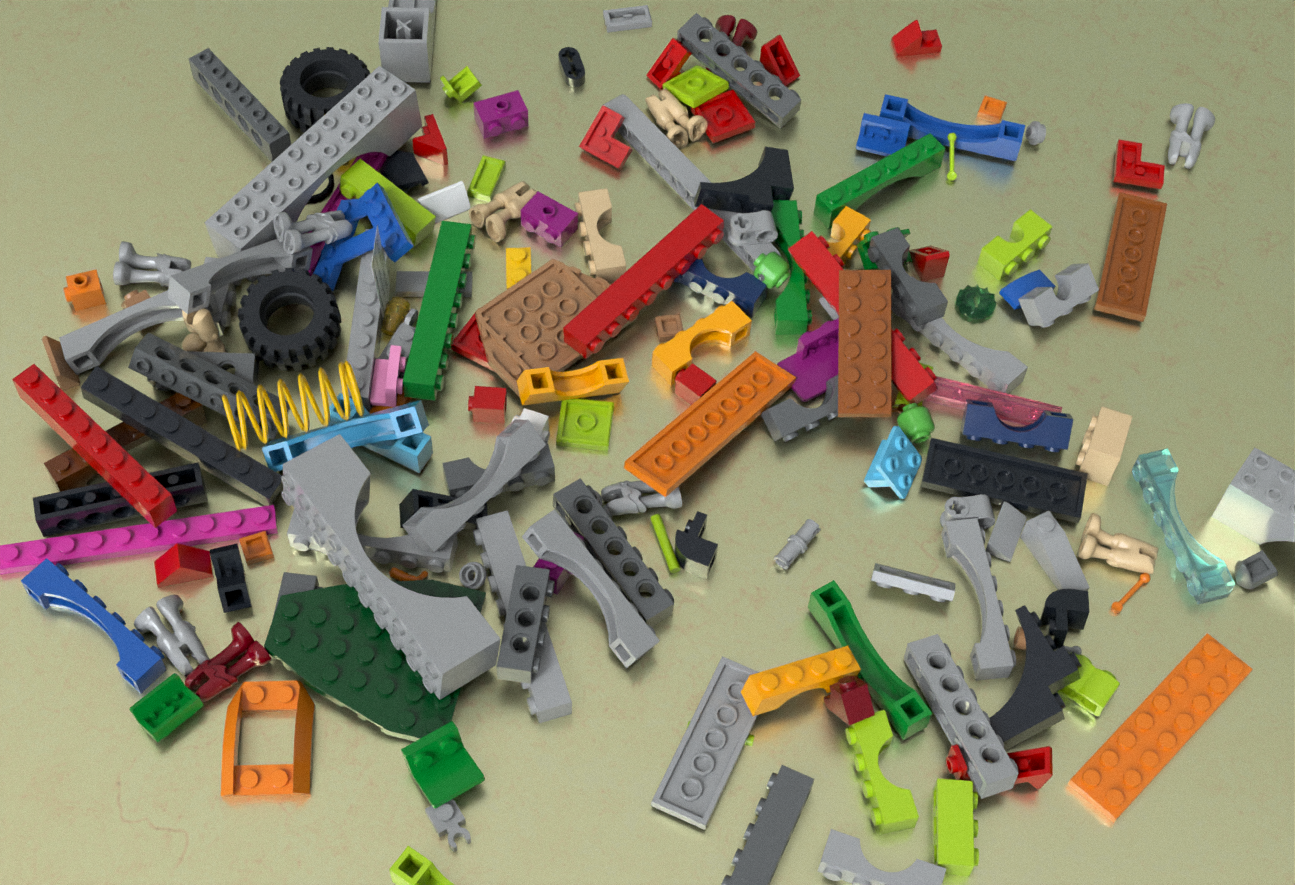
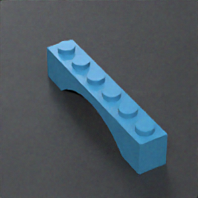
M419 400L367 414L363 417L360 416L348 421L334 423L327 427L323 426L312 429L307 433L301 432L290 435L287 438L275 439L263 446L262 451L268 468L277 472L283 470V464L339 434L353 448L423 432L429 426L422 401Z

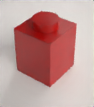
M692 363L686 370L682 369L675 378V394L692 405L715 386L717 380Z
M475 386L474 396H469L468 411L473 413V422L505 424L507 408L506 388Z

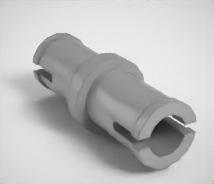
M807 519L795 535L789 536L787 539L788 543L774 557L775 562L781 568L788 569L797 556L807 550L809 542L820 532L819 525L815 521Z

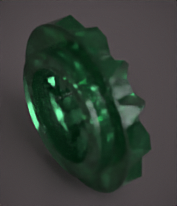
M978 284L975 287L967 285L965 289H960L956 297L958 310L964 316L977 320L985 319L992 315L997 303L995 301V294L989 293L988 287L983 289ZM975 296L980 301L977 307H975L976 304L973 300Z

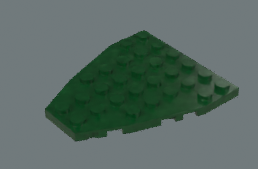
M432 579L394 581L408 590L428 596L441 598L467 596L480 613L482 612L486 592ZM348 584L280 596L264 648L273 658L279 659L290 672L293 670L304 679V683L312 690L341 707L346 706L357 713V717L364 721L369 720L379 726L385 734L410 741H417L452 721L461 687L440 700L434 692L430 693L424 686L423 677L420 673L413 671L408 665L407 656L404 652L394 647L389 632L385 628L379 627L370 607L366 608L363 606L358 597V591L354 586L350 587Z

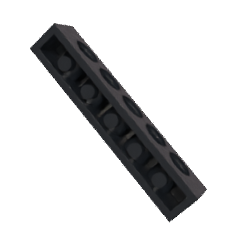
M199 462L150 472L171 493L176 508L208 502ZM108 482L33 497L35 520L43 537L142 516Z

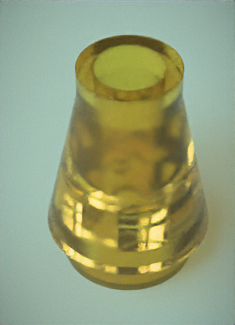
M392 297L386 303L384 321L381 328L382 333L388 336L394 335L410 311V303L399 297Z

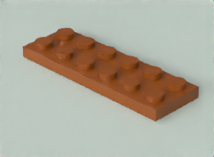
M1119 192L1094 310L1144 322L1167 203Z
M839 270L838 417L891 418V270Z

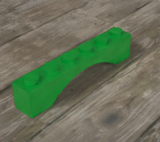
M931 133L817 194L814 214L828 229L832 228L833 221L845 206L856 210L867 199L886 186L908 177H924L940 168L945 147Z
M773 200L774 206L771 213L778 232V237L774 242L783 252L790 265L789 271L791 273L787 286L775 302V335H802L806 332L807 325L812 323V311L807 310V304L810 303V290L805 289L808 277L788 251L791 246L804 237V230L799 229V225H802V210H798L797 200Z
M833 580L811 592L808 604L809 611L837 649L849 646L861 668L857 677L867 684L870 695L880 709L885 710L888 720L901 738L905 740L926 728L932 712L916 690L903 682L877 653L862 629L850 601L837 583Z

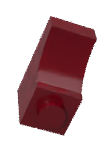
M855 675L840 678L837 683L829 686L831 694L823 697L826 708L849 726L875 715L868 686Z

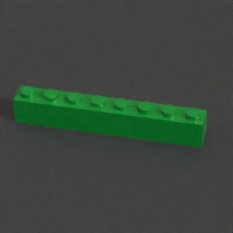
M450 221L441 222L403 378L404 397L435 401L437 392L443 389L444 376L441 374L442 370H447L449 355L446 353L447 349H452L453 334H451L452 328L456 329L458 323L456 309L462 306L463 294L460 292L461 288H466L467 274L465 270L471 267L472 255L469 253L470 249H475L476 235L472 234V224Z

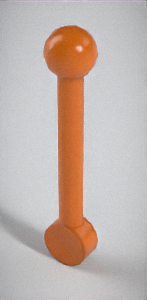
M1142 573L1140 580L1119 602H1113L1111 611L1115 614L1120 613L1124 603L1144 583L1150 581V575Z

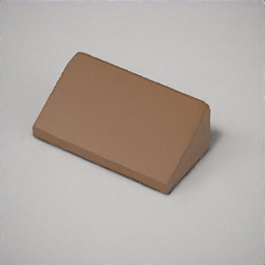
M43 336L42 341L60 389L64 391L79 386L81 382L78 374L76 375L66 362L61 343L48 336Z

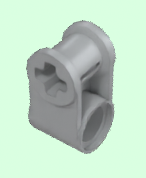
M770 211L738 213L732 216L730 220L731 229L728 232V240L735 246L767 244L773 242L778 237L773 215Z
M980 494L948 499L945 504V511L940 517L942 527H944L945 521L977 518L980 528H990L995 524V517L989 497Z

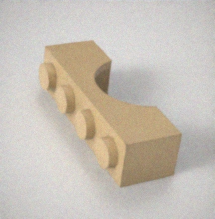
M608 189L578 192V202L574 203L575 212L578 213V217H581L582 221L579 222L580 235L586 238V241L583 242L585 256H590L591 259L588 261L590 276L594 275L595 278L598 276L605 279L608 283H613L626 272V262L622 246L605 241L599 234L603 227L612 223V206Z

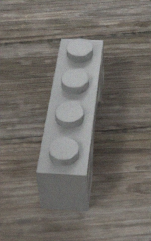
M831 829L818 872L823 873L827 879L833 881L843 880L852 883V885H942L946 868L917 859L910 867L899 872L879 870L871 865L863 855L859 838Z

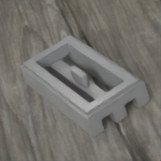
M648 5L603 10L607 33L652 27Z

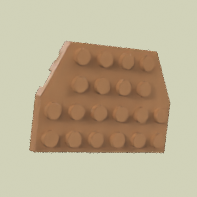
M551 259L476 310L475 318L488 365L519 398L520 394L516 381L524 370L550 367L552 371L563 372L583 358L582 355L564 342L563 327L605 291L610 284L603 278L598 276L593 278L581 273V270L578 268L569 267L563 262ZM628 321V322L621 328V330H622L623 328H625L627 325H629L630 323H632L633 321H631V322Z

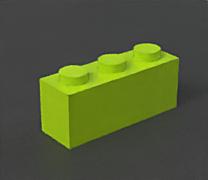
M937 778L933 788V864L946 868L945 874L970 876L974 866H978L979 849L974 848V838L978 836V820H973V810L977 809L978 794L973 792V781Z

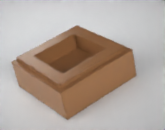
M680 314L655 317L659 342L670 341L678 332L683 330Z

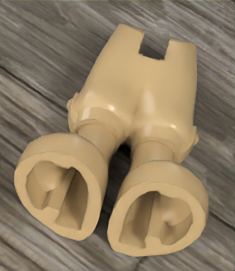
M666 88L658 92L659 99L654 94L645 99L649 110L656 119V124L668 131L666 137L677 148L685 147L688 143V138L692 142L697 141L706 131L707 121L700 115L688 118L687 108Z
M519 182L503 192L497 193L493 201L473 206L469 210V218L477 228H482L486 225L489 237L494 242H500L506 236V222L509 219L521 217V209L537 191L530 189L526 182Z
M203 308L190 314L182 310L183 321L188 331L191 332L182 343L183 350L226 353L225 346L218 335V328L214 324L209 310Z
M1091 513L1081 537L1082 542L1077 553L1079 558H1100L1106 560L1109 565L1153 574L1155 568L1154 560L1157 559L1159 550L1157 547L1126 534L1115 533L1111 535L1101 529V517L1098 514Z

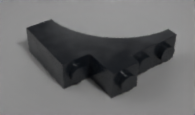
M765 146L758 164L759 167L751 174L729 182H700L694 198L695 207H699L702 204L708 209L736 213H753L763 210L771 212L774 206L773 200H790L794 191L788 150Z
M1025 605L1015 610L1026 639L1024 671L1011 698L998 712L990 717L991 727L995 734L1002 738L1005 751L1064 720L1065 717L1062 709L1066 708L1057 691L1081 679L1078 669L1082 666L1074 652L1069 654L1064 646L1057 649L1050 635L1044 636L1041 632L1040 627L1043 625L1036 612L1030 613Z

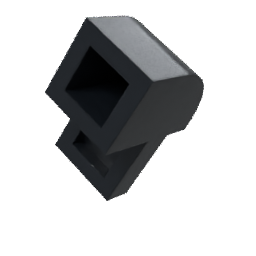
M697 511L694 519L688 520L684 531L677 529L674 553L679 565L685 571L707 579L717 557L718 544L702 538L706 529L707 514Z
M238 543L210 549L223 612L227 613L252 607Z
M1060 589L1052 592L1047 597L1040 621L1042 625H1047L1046 635L1049 634L1057 648L1063 646L1068 628L1084 630L1089 615L1088 591Z

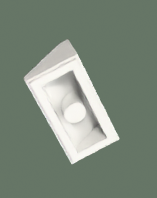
M462 181L418 198V203L436 216L435 224L470 209V202Z

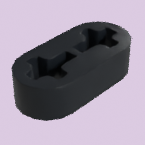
M572 47L562 48L558 53V58L565 83L571 87L582 86L585 82V68L579 52Z

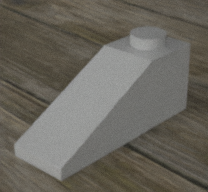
M1050 511L1026 521L1020 538L1058 590H1089L1090 587L1068 538Z

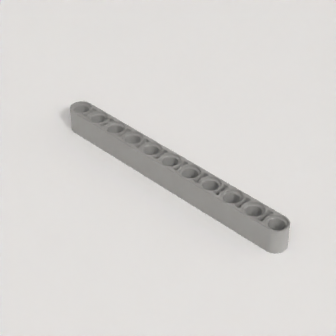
M621 94L603 104L602 106L615 111L625 118L618 130L619 134L695 210L697 207L694 205V198L700 182L711 183L709 179L626 95ZM709 209L724 220V236L722 240L753 272L756 268L753 263L760 254L764 253L767 255L770 252H776L781 256L780 252L771 243L744 246L731 244L728 240V232L731 229L730 220L732 216L738 213Z

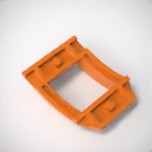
M251 681L242 683L227 707L222 750L221 797L311 795L310 771L315 704L301 681ZM296 711L293 764L238 765V745L242 712Z

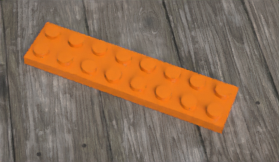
M755 351L630 456L624 463V469L664 497H667L786 393L795 383L796 377Z
M1207 633L1070 779L1068 785L1114 823L1253 669Z

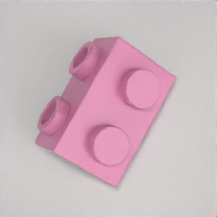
M391 345L389 360H375L370 394L371 405L396 407L397 395L402 394L403 379L400 378V372L405 373L406 357L401 356V346Z

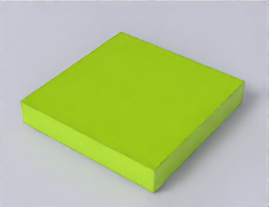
M699 65L662 84L663 89L666 88L678 100L692 108H696L729 89L728 81Z
M587 399L562 400L556 446L608 451L614 402Z

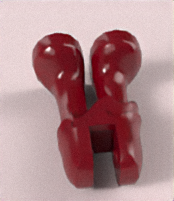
M732 15L719 17L715 24V28L719 32L722 31L727 34L728 37L735 31L732 42L736 46L742 47L743 43H752L758 33L756 27L745 19H740L736 27V18ZM719 53V54H718L719 56H722V57L727 56V54H725V53Z
M237 622L231 628L232 642L215 657L199 664L185 679V686L191 691L199 688L196 695L201 699L202 703L211 700L222 691L237 684L239 676L255 667L265 666L272 661L265 648L257 640L254 641L251 634L240 622ZM246 652V654L234 665H232L228 669L225 667L231 661H233L241 654Z

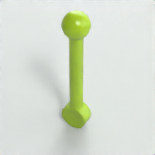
M949 133L947 139L950 141V172L947 174V179L953 182L957 178V174L954 172V141L957 139V135Z

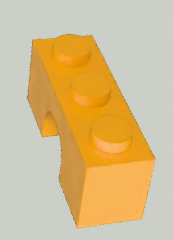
M845 206L833 221L830 237L839 242L832 243L827 241L830 246L827 250L832 256L837 254L844 264H846L845 262L848 259L852 260L858 251L857 244L864 239V235L871 232L869 230L871 219Z

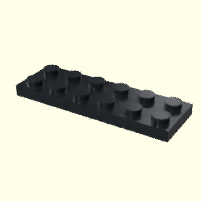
M931 438L921 487L963 497L980 494L987 495L990 503L1003 505L1005 501L1019 510L1040 515L1050 511L1054 518L1079 523L1088 473Z

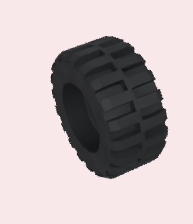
M326 47V49L322 50L314 48L312 52L308 53V51L300 54L299 58L295 57L291 60L290 65L285 67L280 78V91L287 119L291 121L295 128H300L305 133L370 75L367 65L353 53L348 54L346 50L340 48L339 50H334L333 47ZM329 87L344 90L332 97L322 98L311 95L319 89Z
M285 268L284 272H279L276 269L271 271L272 275L260 276L257 278L258 283L256 285L252 283L247 288L248 296H242L240 301L242 307L238 309L239 327L249 350L256 354L259 361L263 360L266 366L274 368L277 365L279 370L288 371V367H293L294 371L302 370L304 365L308 364L309 367L316 365L315 360L318 358L324 360L329 355L327 350L334 349L337 344L336 337L338 338L341 334L340 323L342 322L336 298L330 286L322 282V278L318 275L312 274L310 276L309 271L300 269L299 272H295L294 268ZM300 304L314 311L309 325L298 333L279 335L267 329V323L272 314L283 306Z

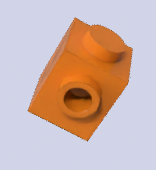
M97 269L66 276L68 287L63 288L67 302L73 303L75 311L106 304Z

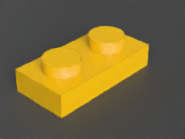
M531 247L506 248L507 289L531 274Z

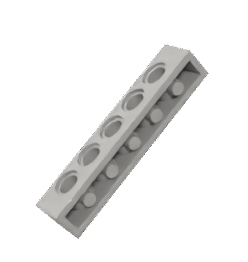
M938 634L908 643L904 661L951 745L957 744L967 765V774L971 781H973L981 799L1012 789L1018 776L1017 765L1007 755L1002 738L996 735L992 729L988 714L982 711L977 703V696L974 690L969 688L965 682L960 666H956L948 645L942 642Z

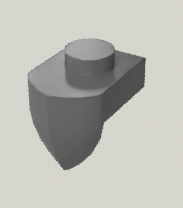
M1263 550L1243 561H1237L1235 565L1236 583L1246 589H1254L1278 576L1277 569Z

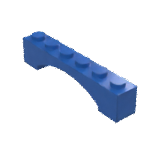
M887 94L884 96L880 111V117L910 123L909 138L920 139L931 133L942 145L950 147V141L947 139L949 133H955L957 139L954 141V148L1012 161L1017 160L1025 130V125L1005 120L993 125H966L945 121L916 109L908 103V99Z
M46 558L21 580L27 594L45 610L50 606L68 609L85 616L97 624L108 634L118 649L120 661L116 666L121 677L139 693L145 691L166 671L163 663L164 655L155 646L149 648L144 643V637L136 629L130 631L125 627L126 623L116 612L110 614L106 610L107 606L98 596L95 595L92 598L87 594L88 590L78 579L72 581L68 577V571L60 563L54 565Z

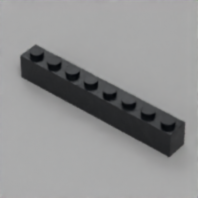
M98 366L94 368L81 386L83 398L190 462H199L200 468L265 506L272 505L282 490V475L245 453L238 451L233 446Z

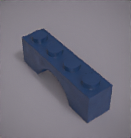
M702 258L696 259L685 274H680L674 279V282H679L697 293H702L719 304L726 305L733 301L751 318H753L767 298V285L758 280L754 275L746 272L734 278L719 277L707 270Z
M966 399L961 431L970 440L981 441L983 437L990 438L992 442L1005 445L1008 444V441L1017 442L1019 446L1024 448H1034V445L1045 446L1044 449L1047 451L1060 452V449L1068 450L1073 418L1068 413L1044 410L1033 423L1022 427H1015L1002 422L997 417L992 402Z

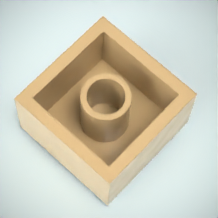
M1102 406L1098 416L1092 415L1088 429H1086L1083 437L1082 450H1080L1076 460V465L1080 466L1079 472L1088 473V480L1106 486L1109 485L1120 461L1133 416Z

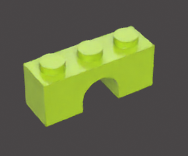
M1030 209L1014 222L1010 238L1016 243L1007 242L999 235L981 249L978 264L999 281L1006 275H1012L1023 261L1025 263L1033 257L1035 251L1039 248L1044 249L1051 240L1049 236L1053 226Z

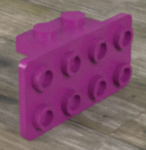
M839 318L833 321L829 320L820 328L802 334L798 339L796 353L777 363L779 367L796 377V381L791 388L803 402H808L825 393L826 381L838 375Z

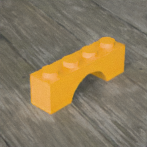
M733 301L725 306L721 305L711 315L697 320L692 327L678 332L670 341L659 344L652 354V367L672 386L676 383L675 378L682 369L686 370L692 364L691 353L697 347L707 343H719L731 348L750 335L752 320Z
M616 358L600 360L588 367L567 372L552 371L550 367L524 370L516 382L521 403L524 406L620 393L629 383L624 359Z
M845 646L749 675L741 690V694L752 716L778 709L792 697L807 690L823 688L826 693H830V685L837 683L842 677L857 676L861 668L849 646Z

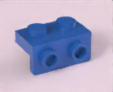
M864 113L856 149L889 156L906 146L910 123Z

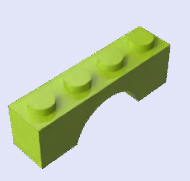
M885 710L874 712V716L846 728L847 741L849 745L854 746L856 752L854 754L855 767L858 772H862L864 781H862L864 796L866 799L870 798L873 807L870 809L871 819L874 826L878 825L881 835L915 828L919 818L911 790L900 788L890 783L883 776L879 768L878 757L889 748L893 738Z
M410 846L406 847L389 869L392 882L396 885H454L440 873L433 862Z

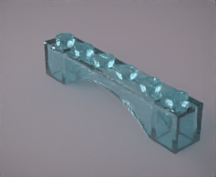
M1168 448L1139 455L1132 468L1133 477L1136 482H1139L1143 490L1144 500L1150 505L1154 513L1156 525L1161 527L1166 546L1172 550L1176 558V566L1183 573L1187 581L1189 593L1194 596L1198 605L1228 597L1236 584L1225 562L1201 546L1189 533L1180 518L1174 494L1175 480L1179 470Z

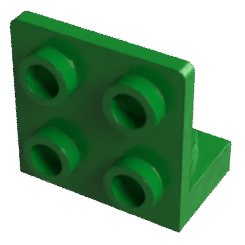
M453 721L401 749L410 774L433 808H438L485 781L484 774L465 749L458 728Z

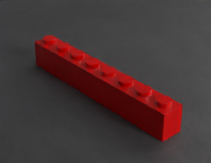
M702 204L697 207L563 327L564 342L585 359L589 358L593 353H598L609 338L617 336L621 328L628 321H633L642 308L646 305H651L662 290H667L672 285L675 278L680 274H685L696 259H701L706 254L707 249L721 241L724 236V220Z
M811 231L791 246L788 251L839 316V270H844L842 267L845 264L837 254L832 256L827 250L830 246L822 235L817 237ZM897 328L891 329V382L909 404H918L937 390L934 382L937 377L928 366L925 369L919 363L921 357L913 347L908 350L903 342L906 339Z
M33 364L12 379L20 398L151 525L156 528L177 512L171 493L40 368Z

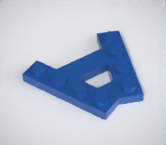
M379 183L368 189L359 199L341 200L337 210H342L345 220L349 221L352 225V232L345 238L330 244L325 243L313 274L321 277L322 282L327 283L333 291L343 263L374 249L377 225L381 244L388 258L393 262L398 261L414 247L386 191ZM368 216L373 228L353 237L359 220Z

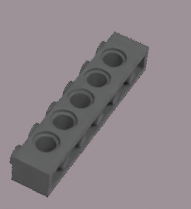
M696 13L677 31V39L692 52L691 55L715 75L728 81L729 86L780 129L800 110L801 99L796 91L793 89L789 90L782 84L779 77L771 75L766 71L761 62L754 61L749 57L744 48L736 46L731 42L727 34L722 31L719 32L714 28L706 17L702 18ZM702 39H708V40H710V41H709V42H703V41H701V40H702ZM719 53H725V54H727V56L722 57V56H719L718 54H719ZM741 67V68H744L745 70H744V71H738V70H736L735 68ZM753 82H760L762 85L757 86ZM776 96V97H779L780 99H779V100H773V99H771L770 97Z
M209 48L189 58L193 79L271 162L291 145L289 132Z
M147 333L135 347L129 369L227 416L222 401L224 394L228 398L234 420L239 423L236 394L238 390L242 391L263 433L257 397L258 386L151 333ZM266 391L283 427L279 397ZM264 400L269 437L274 439L279 431ZM285 400L287 414H289L291 408L288 404V401ZM243 404L246 426L255 430Z
M580 478L554 493V509L567 520L569 528L573 532L584 537L586 549L594 559H597L602 564L609 578L619 585L621 593L625 598L635 605L645 623L653 627L671 616L674 607L672 594L668 589H663L659 584L655 571L651 567L647 568L644 564L640 551L635 546L632 547L629 544L623 528L616 526L611 520L612 516L605 505L601 506L596 500L597 497L593 488L590 485L586 486ZM587 509L590 512L583 514L580 513L578 510ZM596 529H601L605 533L596 534L593 531ZM610 550H617V551H619L621 554H619V555H612V554L609 553V551H610ZM633 571L636 573V575L627 576L624 574V572ZM649 592L652 596L644 598L639 593Z

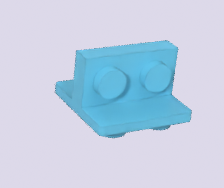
M893 426L887 440L881 441L864 482L868 487H891L900 499H905L921 465L922 457L899 426Z

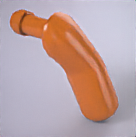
M393 567L389 571V576L397 581H413L426 578L428 572L423 571L416 577Z

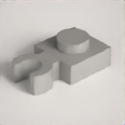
M454 799L438 808H433L431 805L425 809V813L438 836L442 837L448 834V844L452 851H457V845L454 842L457 837H463L467 844L471 843L468 830L460 827L466 821Z

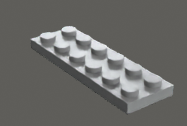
M722 656L651 801V806L705 830L758 715L752 716L741 694V690L749 675L759 673L758 671Z

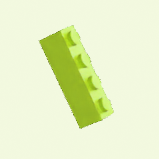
M359 159L341 175L339 190L347 199H359L368 189L379 183L386 191L415 248L434 230L436 216L362 159Z

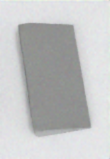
M1004 501L985 551L989 552L992 556L1011 562L1027 517Z

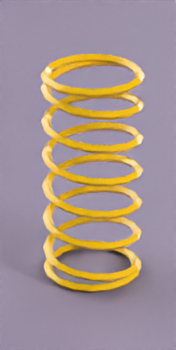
M347 360L344 363L340 361L338 366L345 413L337 400L325 370L321 367L318 370L325 419L302 373L298 375V384L304 423L285 382L279 379L277 383L284 429L265 388L259 384L257 387V397L263 433L245 394L238 390L236 401L242 433L241 438L228 398L223 394L222 401L237 450L241 452L242 449L246 450L248 447L243 404L260 441L265 444L268 442L269 433L264 400L279 433L285 438L289 435L285 397L299 427L306 433L310 427L306 393L319 421L326 427L330 422L327 390L340 417L348 421L350 417L349 387L357 413L363 417V403L350 362Z

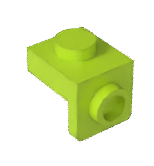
M468 66L451 80H448L444 75L440 78L445 85L442 89L450 99L455 97L460 103L482 86Z

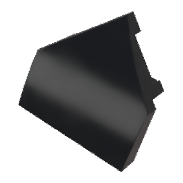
M395 151L391 156L387 157L379 171L382 176L406 194L409 189L418 186L420 183L422 186L429 183L415 156L410 152Z

